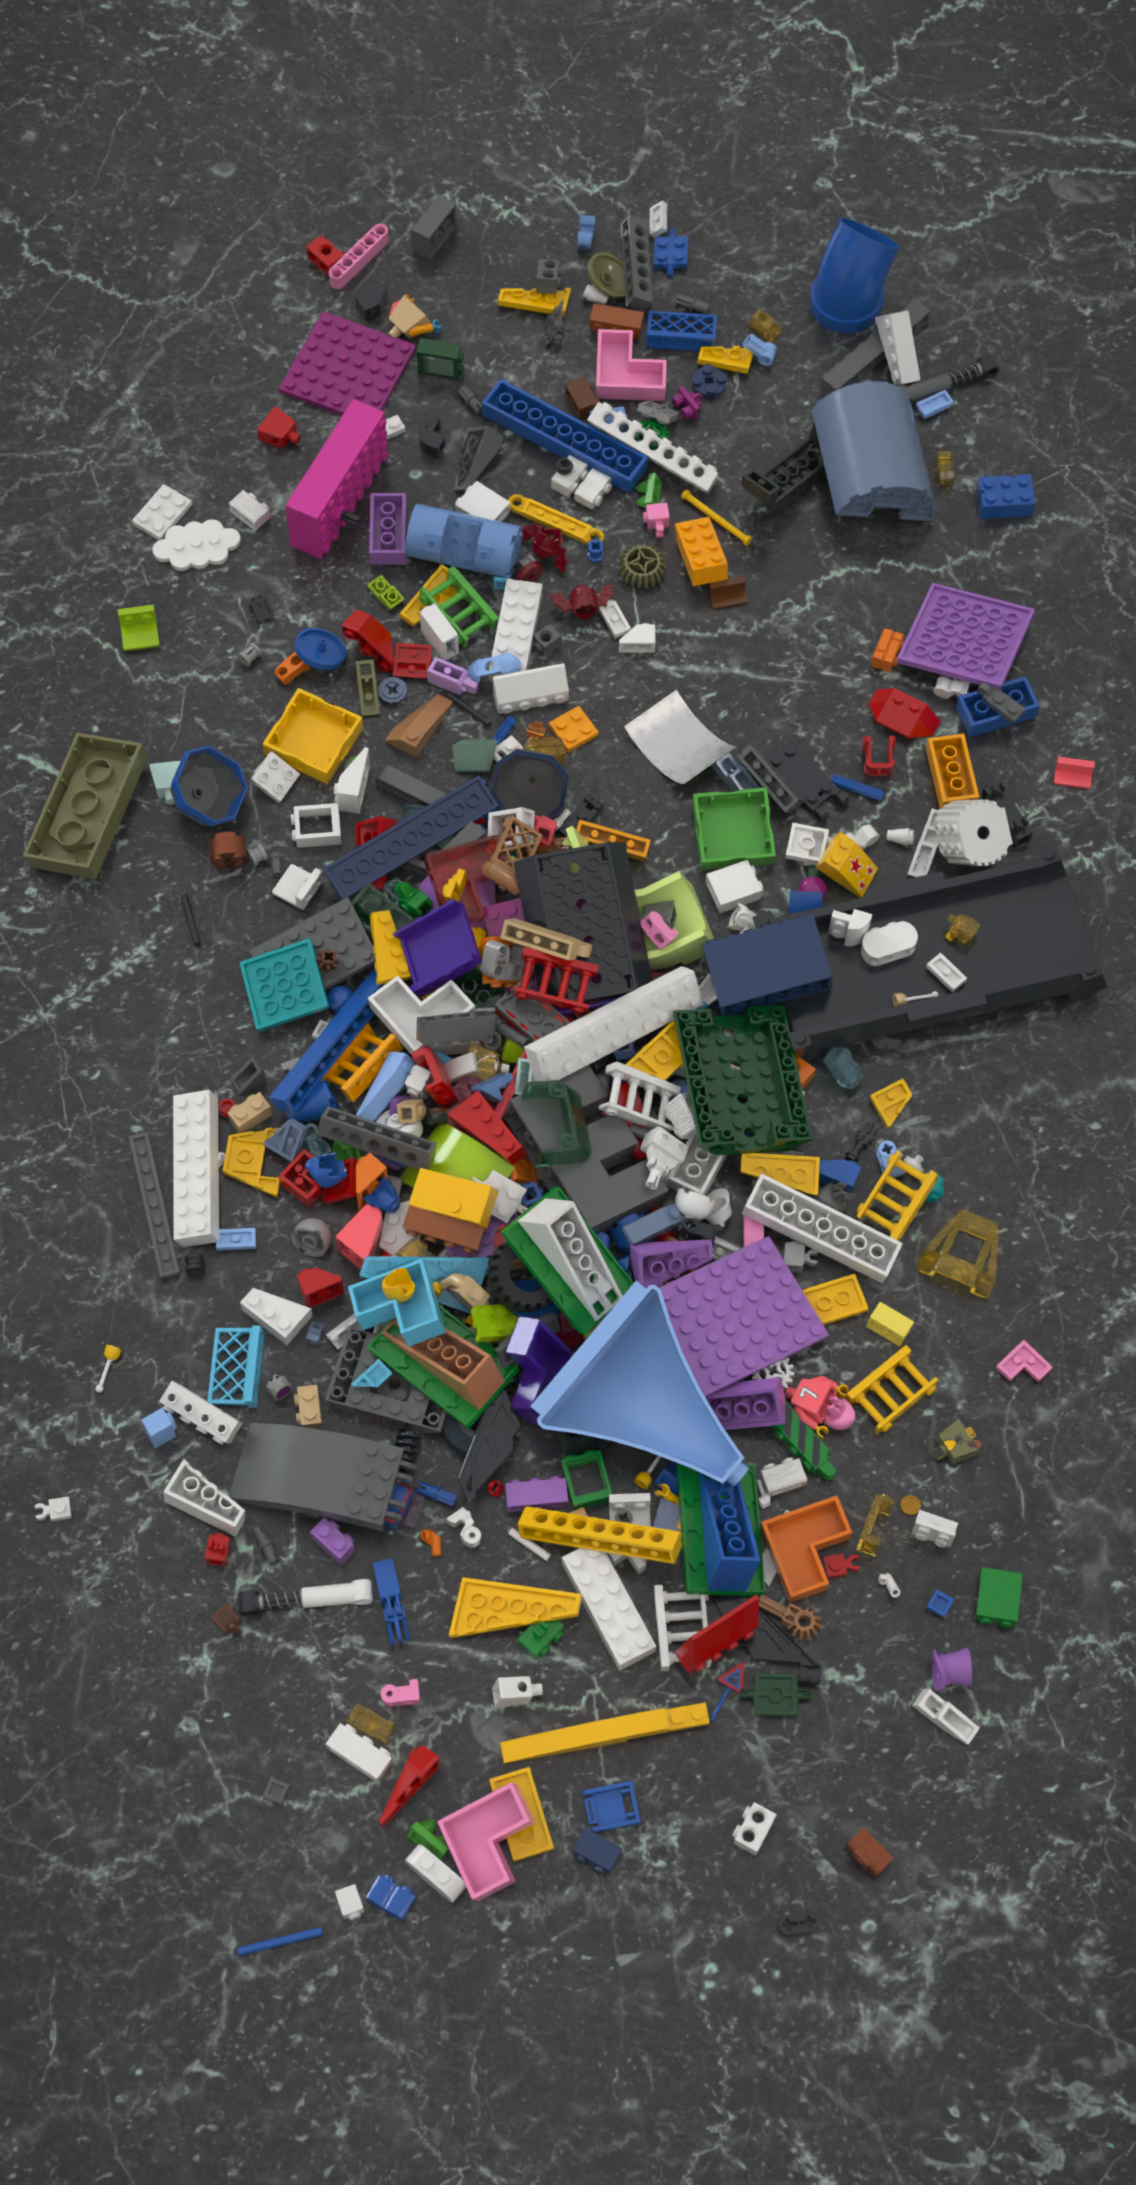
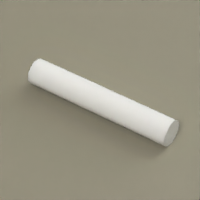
M513 1527L508 1532L511 1537L545 1561H548L551 1557L550 1553L530 1539L520 1538L519 1532Z

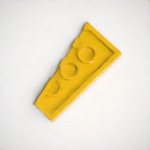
M523 288L501 289L498 306L552 314L555 306H558L564 300L562 316H565L571 288H565V291H557L556 294L536 293V288L530 291H524Z
M390 911L373 912L370 915L372 938L374 940L373 953L376 960V984L388 983L396 976H399L402 981L410 980L412 977L401 941L393 936V933L397 930Z

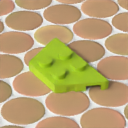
M500 1304L476 1305L471 1310V1316L474 1321L473 1328L478 1333L475 1337L476 1342L503 1341L514 1331L519 1320L510 1310Z

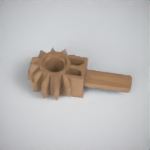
M764 1595L759 1597V1607L782 1618L781 1625L787 1627V1630H793L791 1633L792 1637L798 1634L799 1641H802L803 1636L809 1641L811 1640V1635L815 1637L818 1635L817 1630L821 1629V1624L818 1622L821 1621V1617L815 1616L817 1612L815 1609L809 1612V1606L802 1610L801 1606H795L791 1603L787 1608ZM803 1619L807 1620L809 1622V1626L802 1627L800 1626L799 1621Z

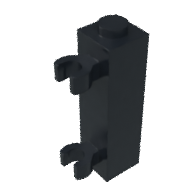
M999 780L985 785L981 796L983 800L995 801L998 807L1005 808L1013 847L1017 848L1030 842L1033 831L1029 827L1026 817L1022 816L1007 793L1003 781L1000 782Z

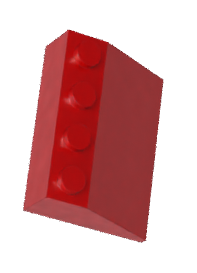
M753 1596L694 1634L674 1652L688 1674L693 1670L697 1673L705 1668V1662L710 1659L712 1662L723 1656L721 1652L725 1649L728 1651L733 1650L739 1645L738 1641L742 1638L746 1641L755 1635L754 1630L759 1626L758 1596Z

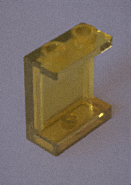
M885 1494L875 1495L856 1550L876 1556L882 1538L872 1535L871 1531L878 1513L890 1516L895 1503L894 1500H891L890 1496Z

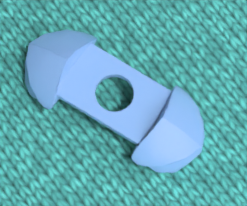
M503 653L494 657L477 659L467 668L468 676L473 681L479 683L480 677L497 673L505 675L519 672L521 663L515 655ZM489 662H494V667L490 671H487V664Z

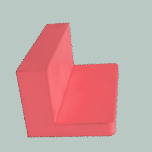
M1058 757L1055 766L1054 784L1090 789L1095 762Z

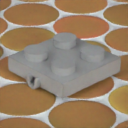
M651 400L640 403L637 411L642 412L641 415L644 417H654L657 419V422L664 425L678 420L680 416L679 412L668 408L666 404L661 405Z

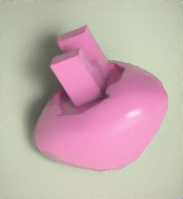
M830 1397L829 1400L832 1402V1405L827 1406L828 1412L823 1420V1424L834 1430L842 1431L850 1428L856 1420L853 1407L845 1398Z

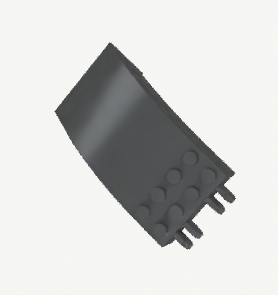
M251 1423L228 1497L234 1501L266 1509L273 1508L304 1513L383 1532L386 1519L401 1521L403 1517L398 1513L389 1512V1507L405 1509L406 1506L405 1503L392 1499L397 1480L408 1483L413 1481L412 1476L399 1473L400 1468L415 1471L417 1466L403 1461L405 1453L404 1448L320 1429L281 1424Z

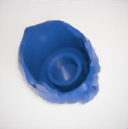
M336 1153L312 1157L305 1164L309 1174L321 1187L329 1188L335 1186L348 1177L343 1161L334 1158L337 1156Z

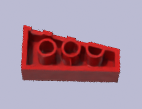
M476 1091L447 1114L453 1123L460 1126L512 1166L527 1155L522 1145L479 1091Z

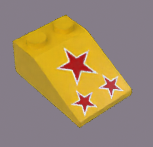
M842 832L831 839L816 866L818 870L859 898L863 897L866 888H868L878 870V867L859 845Z

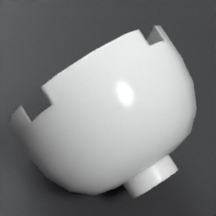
M679 1188L675 1204L679 1212L684 1215L683 1218H692L694 1220L707 1218L713 1209L715 1200H710V1197L696 1192H683L684 1189Z

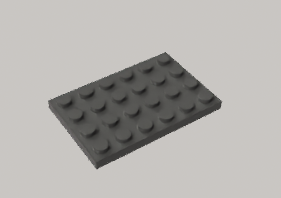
M348 897L249 951L253 958L308 938L313 942L316 957H319L320 950L324 952L329 948L333 952L337 951L336 958H340V962L336 964V970L331 969L326 973L325 970L320 969L325 991L374 965L376 962L373 944Z

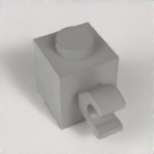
M797 1241L785 1242L783 1260L791 1272L802 1273L803 1264L817 1265V1260H811L810 1256H817L818 1251L809 1250L804 1254L805 1244Z

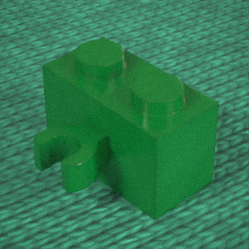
M558 1620L531 1624L518 1638V1645L535 1660L539 1657L543 1658L549 1652V1646L553 1642L557 1643L563 1637L564 1625Z

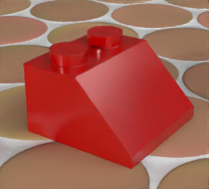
M315 1267L303 1269L296 1275L299 1290L306 1306L309 1308L344 1294L341 1276Z

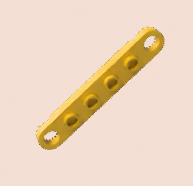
M514 494L509 497L510 510L548 528L556 530L560 528L562 529V534L587 545L594 535L599 536L598 540L602 541V543L604 542V534L600 529H595L591 525L530 498L527 499L522 495ZM520 501L521 505L516 507V505H513V502Z

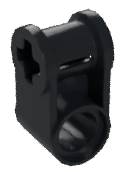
M685 1218L682 1221V1229L677 1233L679 1241L712 1240V1248L714 1247L716 1227L692 1218Z

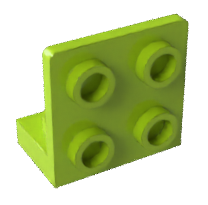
M154 605L118 609L124 651L160 646Z

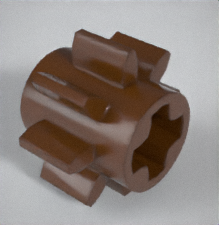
M329 948L324 952L320 950L319 957H316L315 960L316 963H319L318 969L325 970L326 973L331 969L335 971L337 968L336 964L340 962V958H336L337 951L333 952Z

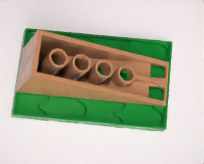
M440 1305L439 1308L446 1333L408 1347L401 1335L397 1318L391 1319L367 1346L368 1350L467 1429L471 1427L487 1406L498 1396L500 1391L512 1380L513 1376L519 1372L518 1366L514 1363L502 1368L497 1350L487 1342H476L475 1337L477 1334Z

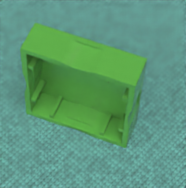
M767 788L744 789L727 793L693 794L692 806L701 871L722 869L745 860L749 861L750 866L774 864L776 853L773 831L769 822L770 808Z

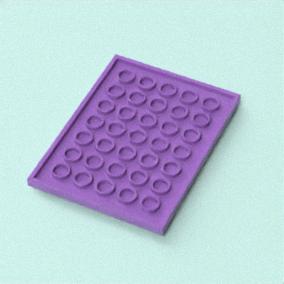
M769 1236L659 1287L683 1355L705 1398L829 1336Z

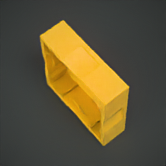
M298 688L286 706L283 716L274 725L263 742L264 755L267 756L272 751L295 770L329 784L363 729L362 717L341 707L331 705L321 698Z

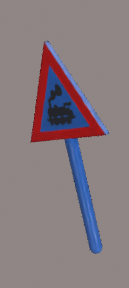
M744 1661L716 1679L727 1686L710 1717L711 1722L715 1719L730 1689L739 1694L740 1689L743 1690Z

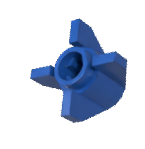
M385 1177L381 1179L379 1187L372 1194L364 1197V1200L371 1207H377L382 1213H395L400 1207V1198L397 1195L396 1189L392 1187L390 1181Z

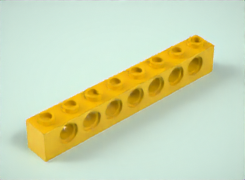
M526 1506L518 1522L520 1538L675 1564L682 1547L679 1531Z

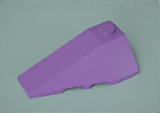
M712 1240L647 1242L630 1245V1265L635 1281H638L646 1289L649 1285L660 1287L664 1284L663 1282L679 1277L682 1272L688 1269L693 1270L712 1260Z

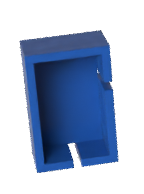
M1031 474L1015 475V478H1012V475L978 478L976 493L979 502L980 519L1033 516L1036 503Z

